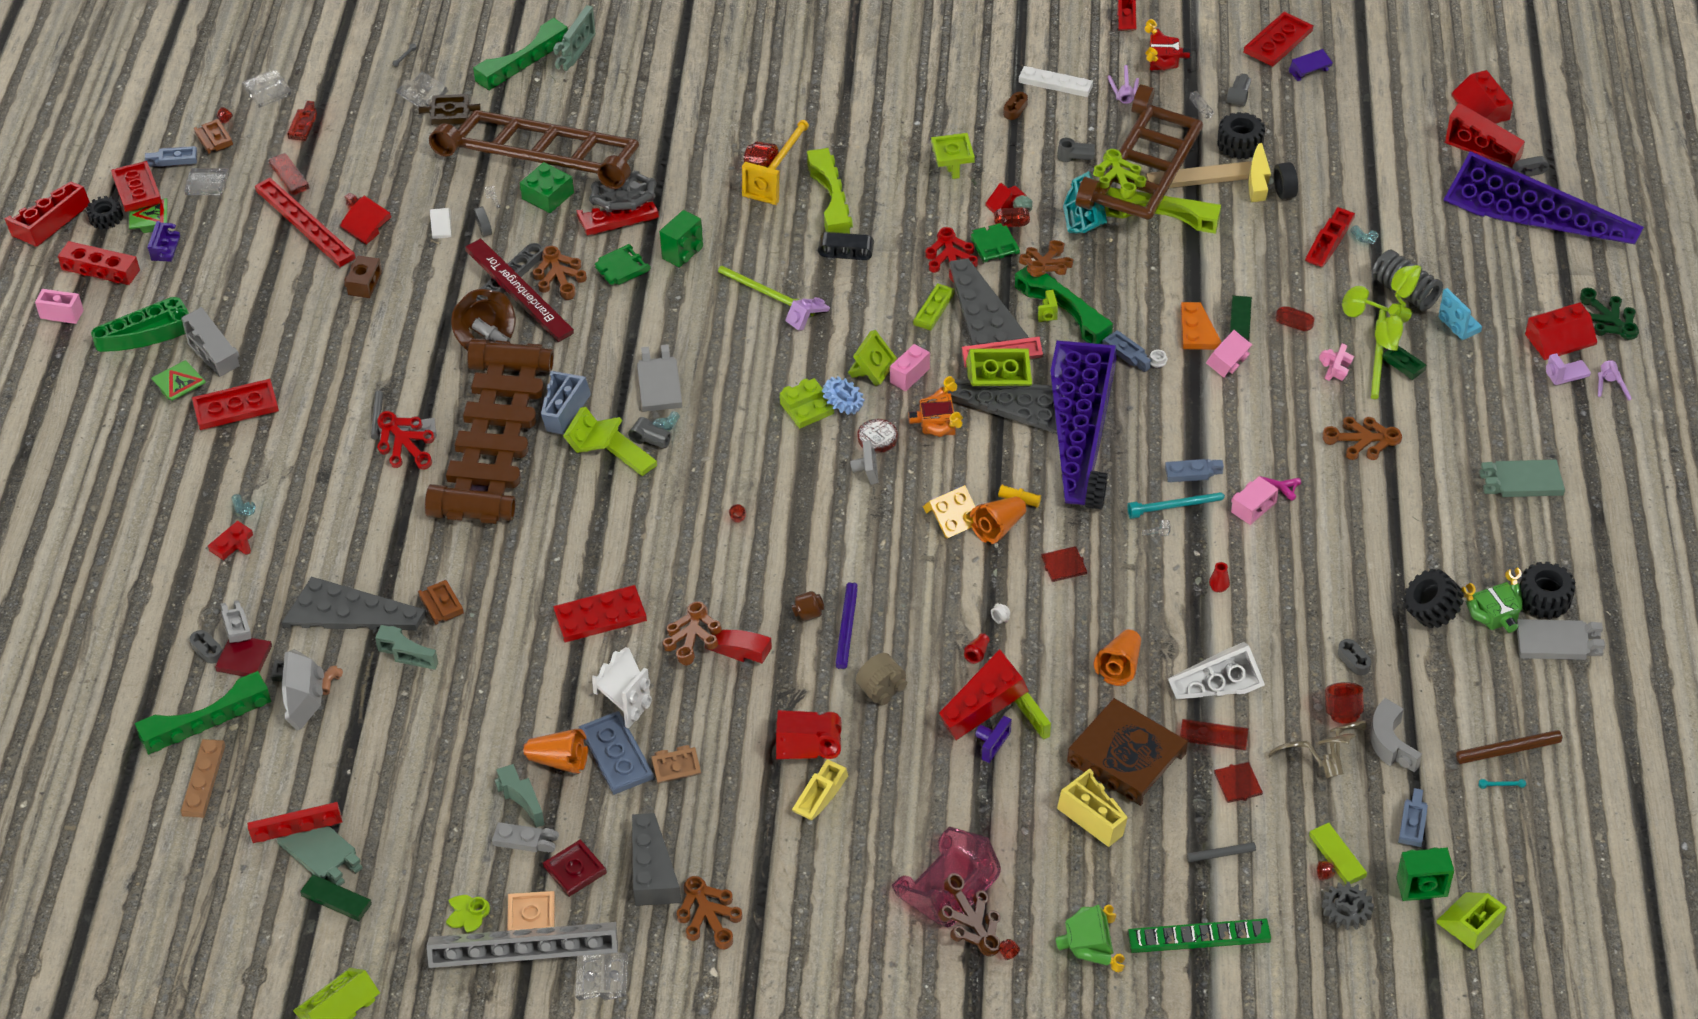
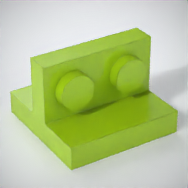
M968 133L931 137L938 167L946 166L947 172H951L952 179L960 178V164L975 163V156Z
M873 330L869 332L853 355L856 361L848 373L852 378L867 375L875 386L881 385L890 371V366L897 360V357L879 333Z

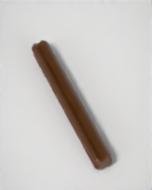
M1560 730L1465 749L1456 752V759L1459 764L1557 744L1562 742L1563 736Z

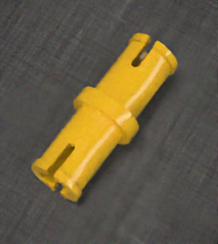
M1003 484L998 493L999 498L1006 499L1016 496L1021 498L1026 505L1036 508L1039 507L1041 495L1026 492L1023 488L1015 489Z

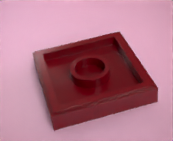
M251 638L241 642L230 643L228 639L215 666L216 672L238 676H247L256 671L260 673L272 648L271 641Z
M581 839L543 862L545 870L568 897L607 874L606 868Z

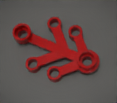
M950 227L941 228L937 234V241L925 250L926 258L931 260L929 262V271L933 273L940 271V265L947 258L949 264L950 261L957 260L956 257L960 259L969 258L970 261H973L972 264L975 267L978 265V258L971 255L974 253V244L957 238L954 230ZM953 244L963 248V251L954 248ZM945 245V249L937 256V251ZM949 270V278L954 283L951 270Z
M382 412L377 419L378 426L382 429L380 442L377 445L378 451L383 455L390 452L391 448L388 440L391 431L395 435L393 453L389 459L393 468L402 466L401 451L403 444L415 457L417 467L422 470L428 469L432 465L430 454L428 452H421L410 439L423 440L426 444H430L435 440L433 432L431 430L403 431L398 426H411L413 430L421 429L423 426L421 419L417 416L400 418L396 417L393 412ZM414 422H419L418 425H413ZM427 435H431L429 439L425 438ZM382 446H387L386 449H381ZM395 459H399L398 463H393ZM424 460L428 461L425 464H421V462Z

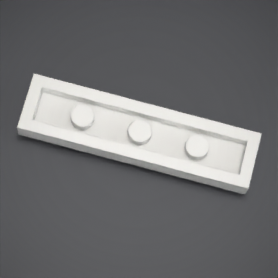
M1027 66L1023 67L1019 76V83L1088 97L1093 87L1092 80Z

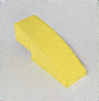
M1259 143L1255 150L1249 172L1248 186L1251 202L1266 201L1268 193L1267 184L1270 180L1271 171L1262 143Z
M827 759L819 773H814L792 808V811L813 820L839 791L848 777L847 769Z

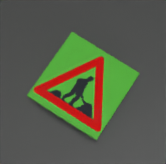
M161 199L162 203H158L155 206H146L136 211H130L129 229L140 228L143 233L153 232L156 221L167 223L168 199Z
M186 360L151 378L166 398L171 401L206 383Z

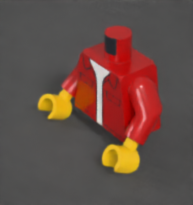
M1149 19L1146 22L1145 31L1147 33L1152 32V35H1150V47L1145 54L1147 55V61L1150 62V70L1165 71L1178 68L1179 58H1190V48H1180L1178 38L1164 35L1159 29H1155L1157 26L1155 20Z

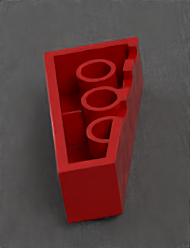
M1458 103L1450 114L1445 139L1446 144L1468 152L1471 151L1509 167H1513L1515 162L1521 158L1525 145L1524 140L1461 103Z
M71 181L51 192L50 197L40 198L35 201L36 205L26 209L24 207L18 211L19 214L13 218L11 216L4 218L11 236L36 247L42 244L88 206L90 201L84 186Z
M999 649L939 712V715L946 728L957 741L1029 691L1023 677Z

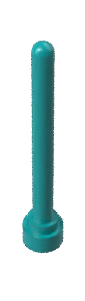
M1219 492L1143 505L1135 501L1127 504V510L1130 519L1139 518L1140 515L1146 512L1221 501L1225 498V495Z

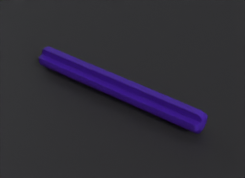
M848 582L846 584L836 655L837 669H846L848 664L858 585L855 582Z

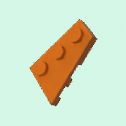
M1181 302L1183 349L1215 350L1222 342L1201 302Z

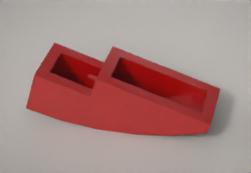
M722 630L714 635L717 638L718 646L708 650L744 662L747 658L763 664L772 649L771 637L742 630Z

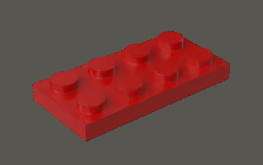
M1283 12L1244 47L1243 53L1274 67L1313 31L1314 25Z
M147 161L111 170L125 212L136 211L139 208L151 207L162 203Z
M271 379L192 397L200 430L279 411Z
M635 585L553 606L565 643L647 621V616Z

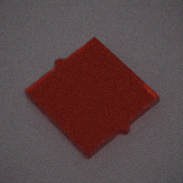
M1076 546L1041 554L1045 571H1048L1052 582L1087 574V569L1083 563L1084 558L1080 556Z
M1249 762L1237 765L1230 764L1229 767L1214 770L1227 803L1240 800L1247 801L1248 798L1263 795V791Z

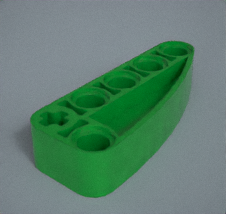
M167 298L93 328L91 335L95 349L100 352L130 350L186 334L182 317L189 314L180 298Z

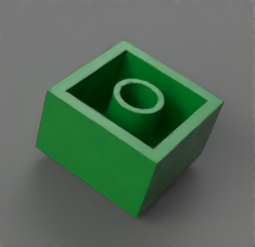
M545 162L519 182L522 199L548 213H552L574 194L572 176Z
M682 210L659 231L662 259L679 268L703 247L701 218L685 210Z
M1434 847L1427 850H1408L1402 852L1396 876L1402 901L1448 897L1455 871L1448 847Z

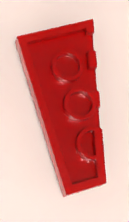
M645 202L634 211L627 209L607 212L606 210L600 211V208H592V212L583 213V209L576 210L577 217L586 235H595L599 232L615 230L619 227L631 226L635 223L659 218L658 210L653 202Z

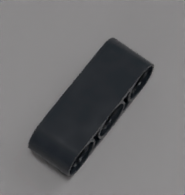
M824 232L820 235L817 251L819 255L826 258L869 260L873 253L874 239L869 235Z

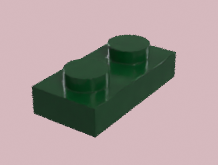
M1399 345L1397 351L1388 350L1383 354L1382 358L1412 380L1426 371L1427 367L1425 363Z

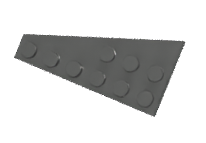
M969 258L950 261V270L971 345L1029 338Z
M955 379L957 390L954 392L948 391V393H951L952 401L1057 434L1052 385L972 386L969 380Z
M311 576L282 621L283 628H291V625H300L302 628L323 626L324 629L368 627L370 630H377V627L385 625L394 626L402 630H417L426 616V612L422 608Z

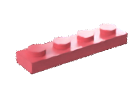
M1040 337L964 346L961 349L965 368H967L966 359L969 349H1029L1030 359L1043 357Z

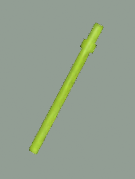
M720 266L718 269L719 273L789 306L792 305L793 300H799L792 299L724 266Z
M1379 310L1376 327L1380 322L1385 321L1387 311ZM1377 341L1371 388L1372 399L1379 398L1384 348Z

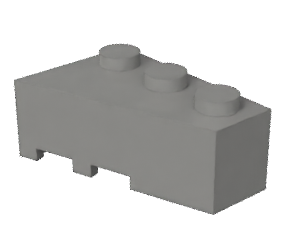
M202 307L182 317L189 346L219 377L240 366L238 361L240 356L237 349L230 345Z

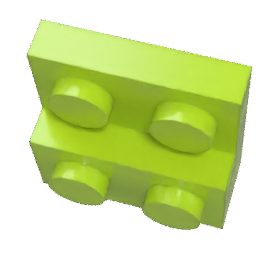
M815 378L811 380L803 379L799 385L794 387L786 386L780 392L781 406L799 429L834 414L833 406L827 404L828 400L823 398V388Z

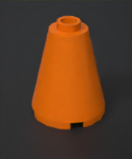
M1015 496L977 505L970 513V518L973 517V524L971 526L974 533L981 541L995 544L1025 515L1026 504L1021 498Z
M1124 630L1097 653L1093 665L1095 672L1098 675L1100 673L1104 677L1105 682L1115 686H1124L1133 680L1136 675L1141 646L1140 635L1134 630Z
M572 729L535 737L525 743L523 752L529 761L579 774L581 773L579 770H583L587 762L588 746H584L583 739H587L581 729Z

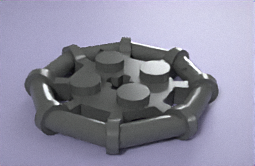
M634 170L624 185L618 189L608 188L601 181L593 182L591 184L592 192L589 201L593 205L605 208L607 212L627 209L634 211L645 202L653 201L657 182L654 178H648L640 174L639 171Z

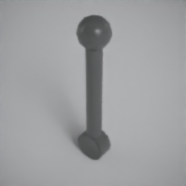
M410 44L409 49L399 59L393 61V66L398 67L399 63L411 51H415L417 49L416 44Z

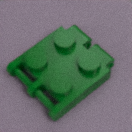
M1001 223L988 226V230L985 227L972 230L971 241L983 263L998 257L1002 259L1004 256L1014 253L1015 255L1020 254V249L1007 226H1002Z
M630 244L599 257L598 261L594 264L598 272L604 275V278L610 285H620L651 269L649 264L643 262L641 255L633 251V247Z

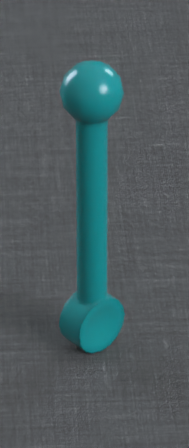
M1481 779L1478 786L1481 789H1485L1487 786H1519L1524 788L1526 781L1520 779L1519 781L1488 782L1485 779Z

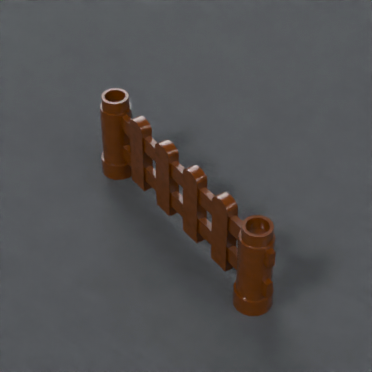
M472 338L468 348V368L470 370H487V374L475 372L471 385L472 394L481 395L479 402L467 401L463 414L464 423H472L470 431L459 430L455 442V452L464 453L462 461L450 460L446 473L447 482L456 483L455 487L448 488L445 485L430 484L426 492L425 514L427 517L434 518L447 517L449 520L460 521L466 518L481 520V523L496 524L502 520L512 521L514 519L516 508L515 496H507L504 493L506 488H516L520 484V470L518 467L512 466L513 459L523 458L528 453V440L526 437L520 436L522 428H532L536 423L535 409L527 406L529 399H539L544 393L543 381L535 378V376L541 372L550 373L552 371L554 351L553 349H544L541 344L528 343L527 345L511 344L508 341L496 340V342H489L488 339ZM513 371L520 372L519 376L503 375V372ZM497 396L513 397L511 405L495 404ZM489 425L505 426L503 434L487 433ZM481 454L497 456L495 464L479 463ZM472 485L489 486L488 492L471 490Z

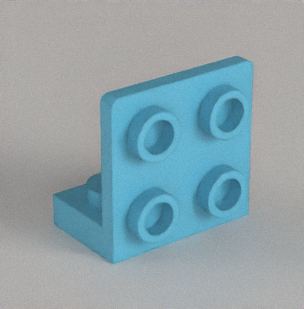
M1448 288L1443 289L1438 315L1440 320L1461 340L1480 333L1482 326L1470 315V309Z

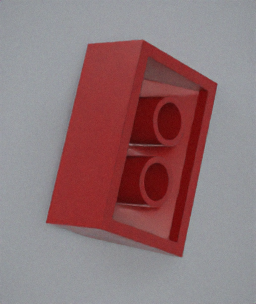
M1487 70L1470 74L1452 92V97L1457 103H1461L1495 124L1508 121L1511 118L1513 102Z
M1581 302L1528 318L1525 335L1544 360H1548L1552 354L1557 353L1558 356L1597 345L1591 315Z

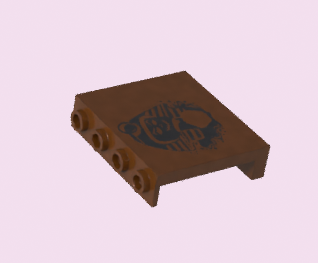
M1113 698L1068 748L1067 762L1072 767L1083 772L1091 769L1096 780L1105 784L1110 790L1122 794L1129 801L1142 806L1144 795L1176 758L1182 760L1186 755L1188 741Z

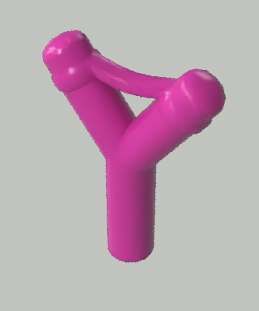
M1260 476L1277 487L1291 501L1295 500L1296 495L1294 491L1298 485H1301L1300 478L1278 481Z

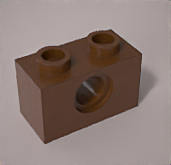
M357 256L355 262L351 264L348 276L344 279V286L347 288L348 295L364 298L371 297L382 274L380 258Z

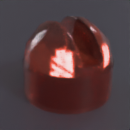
M221 107L216 114L221 123H226L233 117V114L224 107Z
M736 504L729 509V515L734 522L739 523L745 519L746 511L742 505Z
M1319 861L1317 863L1318 878L1320 880L1331 879L1335 875V872H1332V868H1335V866L1328 861Z
M1006 939V941L1000 943L999 951L1005 960H1010L1019 953L1020 947L1015 941Z

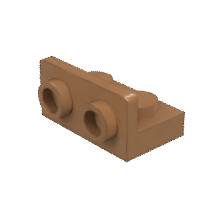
M689 745L676 748L677 751L668 753V750L656 752L655 756L651 757V763L654 768L657 784L700 775L701 770L696 748H690Z

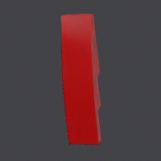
M1337 207L1332 218L1328 219L1325 227L1317 235L1305 261L1323 268L1345 236L1355 218V213Z

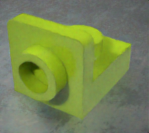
M1047 290L1046 297L1042 300L1043 305L1038 306L1039 322L1058 320V305L1054 291Z

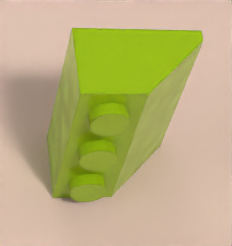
M969 349L966 365L968 379L972 386H1032L1029 349Z
M349 968L293 1011L300 1019H353L357 1015L356 1011L362 1007L366 1008L375 1002V997L380 994V991L366 970Z

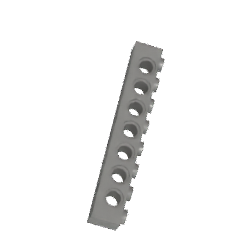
M617 922L429 937L427 942L429 968L618 953Z

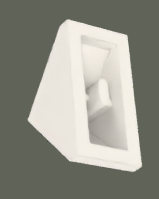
M430 209L432 238L451 237V209Z

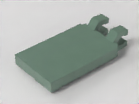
M585 6L563 36L562 42L556 43L553 51L555 55H558L560 50L562 52V56L558 57L555 62L557 69L562 64L565 71L573 66L596 35L592 6Z
M1557 460L1481 463L1482 469H1480L1479 474L1480 478H1485L1486 485L1483 486L1485 494L1501 493L1502 497L1564 496L1565 487Z
M330 826L276 838L278 844L313 875L322 879L327 877L330 882L341 886L345 883V880L342 878L343 873L338 869L343 863L355 874L363 869L362 865L359 864L361 862L360 858L355 855V848Z

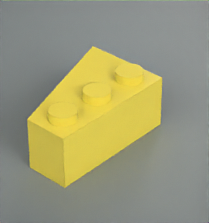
M1088 769L1061 790L1057 809L1106 846L1110 847L1123 836L1128 817L1115 800L1109 798L1104 791L1105 787L1102 783L1096 781L1093 777V771Z

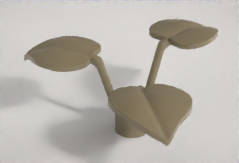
M1355 721L1331 729L1330 733L1336 731V737L1326 738L1318 742L1319 745L1330 743L1331 754L1324 755V760L1320 759L1310 742L1295 741L1279 745L1269 753V758L1283 748L1307 747L1317 760L1319 767L1323 766L1326 778L1342 775L1344 773L1340 758V743L1349 744L1350 740L1356 737V734L1340 735V733L1346 729H1361L1365 731L1366 721Z

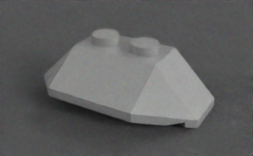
M293 649L285 652L282 694L286 709L285 719L298 731L303 728L321 706L324 671L312 659Z

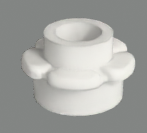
M1154 350L1148 357L1151 359L1150 365L1156 368L1165 366L1168 361L1166 353L1162 350Z
M995 604L994 608L991 609L992 618L998 624L1008 622L1010 619L1009 608L1003 604Z

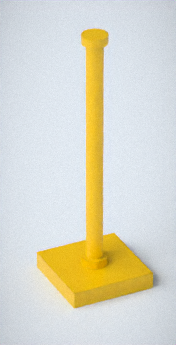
M799 121L798 127L768 168L744 162L742 165L743 197L773 205L778 204L780 171L776 170V168L803 131L808 129L809 124L807 121Z

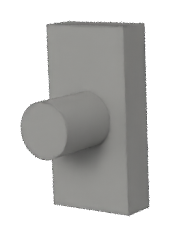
M871 440L863 441L864 458L850 461L852 471L854 473L865 470L871 485L879 483L875 449Z

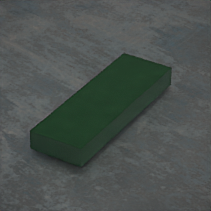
M1232 295L1230 333L1235 330L1249 342L1252 297Z
M312 875L300 891L302 897L357 921L361 920L372 905L371 899L316 875Z

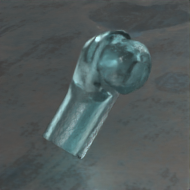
M1358 225L1351 228V233L1359 242L1373 244L1379 237L1378 233L1373 230L1369 231V234L1364 233Z
M672 411L668 418L654 420L652 422L653 426L670 431L680 418V415Z
M239 494L231 497L236 513L246 516L255 513L256 505L253 502L249 504L250 502L248 501L244 504Z

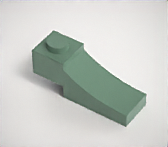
M380 626L375 637L378 651L394 654L395 662L436 670L438 666L436 650L412 642L402 634V629Z
M514 764L496 769L498 778L494 779L498 792L502 791L505 799L510 798L517 802L529 814L536 828L545 825L543 812L529 778L520 780Z

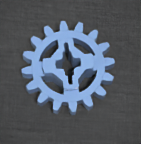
M839 376L836 379L831 377L830 380H827L822 389V392L825 393L823 398L828 399L827 404H832L833 409L838 408L840 413L845 411L847 415L859 412L865 401L862 398L863 393L858 392L859 387H854L853 382L848 383L846 378L841 380Z

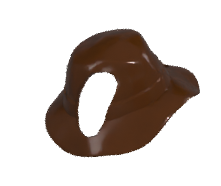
M487 289L473 290L461 299L452 312L451 325L454 336L467 351L470 340L474 338L469 328L474 330L472 325L478 318L490 326L497 327L499 332L509 338L512 337L515 329L516 318L513 306L509 298L498 291ZM478 295L488 297V299L476 301ZM474 330L475 332H477L478 334H480L482 337L485 338V336H484L483 334H481V333H479L478 331Z

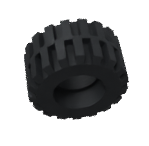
M1246 112L1231 113L1230 116L1226 115L1219 124L1217 139L1219 150L1231 158H1253L1258 144H1264L1265 124L1260 118H1256V115H1250Z
M1537 562L1536 565L1532 564L1528 569L1526 568L1520 581L1523 609L1530 611L1529 614L1533 616L1538 615V618L1542 619L1543 617L1552 619L1553 616L1558 618L1561 617V614L1567 613L1571 607L1576 588L1575 579H1572L1573 575L1571 572H1567L1565 567H1559V564H1550V562H1545V564Z
M1430 569L1429 572L1425 570L1421 575H1416L1415 579L1409 582V587L1405 589L1406 595L1403 596V601L1407 611L1423 626L1439 628L1442 624H1448L1449 620H1453L1456 617V613L1460 612V606L1464 602L1462 599L1464 594L1461 591V587L1440 569Z

